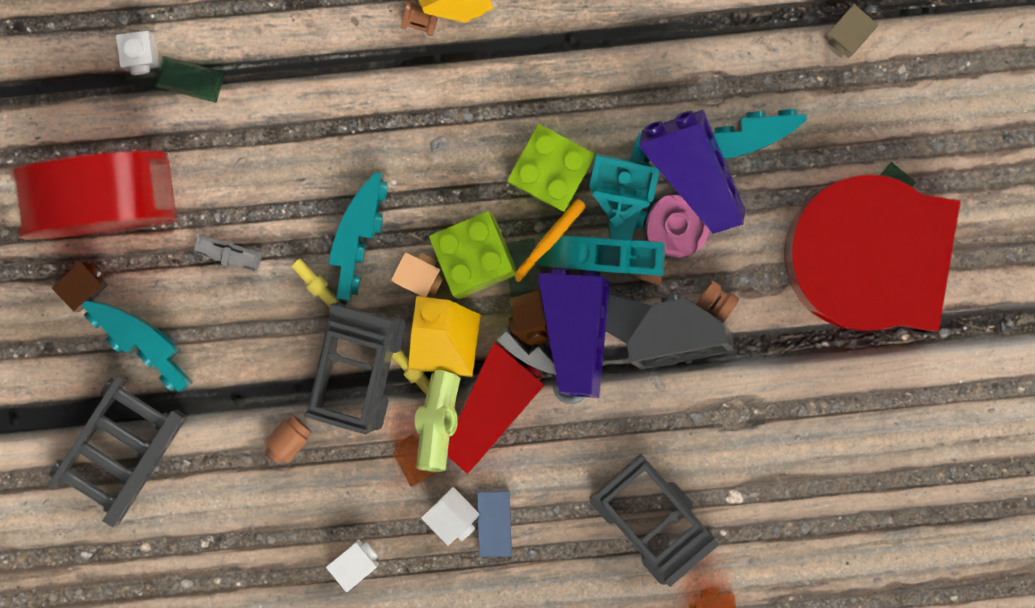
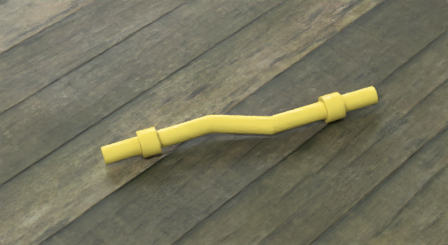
M301 258L291 266L308 285L306 287L314 297L318 295L329 308L331 304L341 302L339 299H336V296L327 287L329 285L328 282L321 275L317 277ZM402 349L397 353H393L392 359L405 371L403 375L411 384L415 382L427 395L430 379L424 374L425 371L408 369L409 357Z

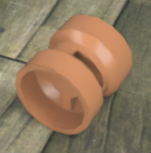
M712 280L696 302V305L724 323L740 298L732 293H725L722 291L721 285ZM720 296V298L717 300V302L712 308L711 306L713 305L717 297Z

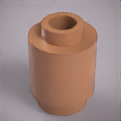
M292 415L288 420L284 419L264 443L268 448L265 450V453L278 464L282 460L289 463L309 441L307 437L311 434V430Z

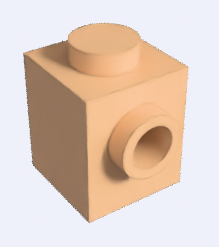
M405 252L391 282L421 297H429L430 294L434 296L437 294L444 278L439 276L442 270L435 267L438 262L437 260L423 253H420L419 257L416 258Z

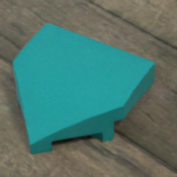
M595 153L589 188L616 228L625 219L639 210L650 206L649 202L654 199L660 171L653 164Z

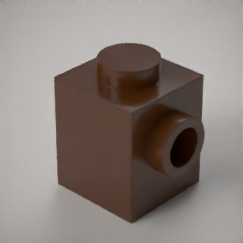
M537 290L511 298L512 317L509 318V326L513 336H518L526 346L540 345L549 339L541 291Z

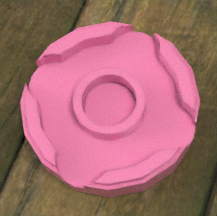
M678 193L662 197L653 204L646 217L645 230L649 242L666 243L665 256L681 258L692 255L703 246L709 235L708 227Z

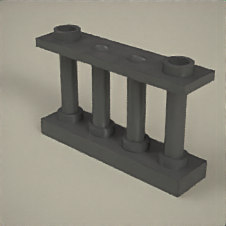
M124 375L116 376L115 380L110 378L106 382L100 393L104 396L65 459L63 461L59 459L50 470L48 476L52 479L47 485L51 489L60 487L64 481L104 507L103 511L107 514L102 521L112 528L121 523L188 417L179 410H173L170 414L166 412L162 414L122 389L129 379ZM115 400L156 425L155 429L159 432L153 441L149 439L147 441L142 440L105 416ZM97 427L139 452L138 456L141 460L135 469L132 467L126 468L88 443ZM80 454L121 479L120 483L124 487L118 496L115 494L110 496L71 471Z

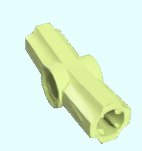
M435 370L431 374L425 405L420 406L416 411L415 428L419 434L416 468L431 472L446 471L449 436H452L457 428V413L454 406L460 377L445 370Z

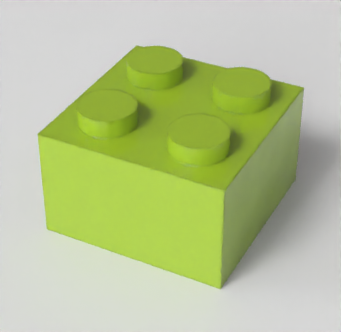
M538 123L507 182L564 214L591 166L595 154Z
M486 211L429 236L451 293L457 299H462L515 276L516 267L495 215L490 211Z

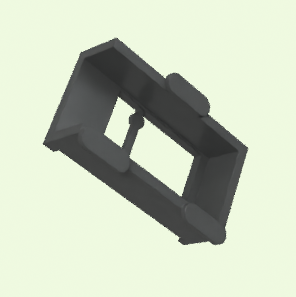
M344 302L333 303L329 309V320L305 417L361 434H368L383 427L388 407V399L383 396L392 355L399 352L402 348L407 322L403 318L392 317L386 319L346 307L347 303ZM338 338L377 349L374 365L341 357L336 353ZM336 362L372 371L361 419L322 408L333 364Z
M642 454L638 455L590 497V503L605 521L610 524L615 523L644 556V566L662 585L668 584L671 587L719 546L715 538L691 512L693 504L676 483H666ZM646 471L678 509L671 511L662 523L640 540L608 502ZM682 513L691 523L692 527L655 558L644 544L671 521L677 520L678 515Z

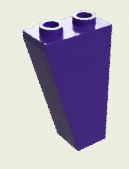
M704 110L694 113L693 111H685L677 115L673 120L664 123L662 121H655L648 124L642 130L639 140L641 150L713 234L744 224L746 209Z
M550 269V274L539 273L538 280L559 392L572 397L599 398L610 282L601 277V272L583 270L581 275H569V271L565 269Z

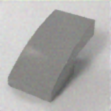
M509 325L500 332L497 341L514 356L534 368L556 375L552 351L545 342L540 345H533L532 347L530 345L526 346L518 336H513Z

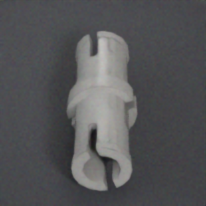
M199 234L194 248V254L221 261V264L225 266L232 264L257 272L262 258V252L242 248L230 240L223 242Z

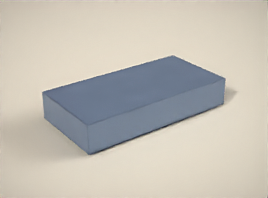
M510 491L477 492L478 513L480 514L478 516L479 557L512 556Z

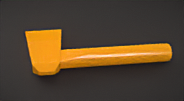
M576 199L540 240L530 256L517 269L515 273L517 282L526 276L536 262L557 242L586 208L582 200Z

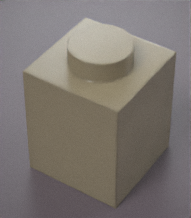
M853 4L824 38L829 41L827 46L839 57L845 55L847 58H850L879 25L858 6Z

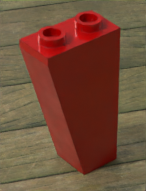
M496 342L486 357L457 421L456 431L449 439L447 457L467 474H469L545 385L540 381L544 376L541 372L529 364L524 367L516 360V356L503 345L500 346Z

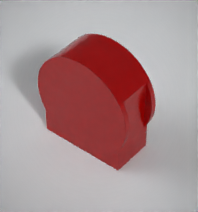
M125 151L91 154L42 161L10 170L11 181H15L21 222V228L17 229L19 239H57L177 223L168 153L164 151Z
M881 175L853 176L821 189L801 206L787 232L784 262L788 280L793 291L811 313L819 319L840 328L881 330L900 326L923 331H939L961 201L924 195L902 181Z

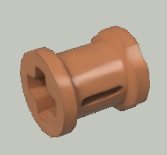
M408 0L401 22V29L406 30L407 27L425 31L427 35L433 36L438 16L425 14L422 7L415 6L413 1Z

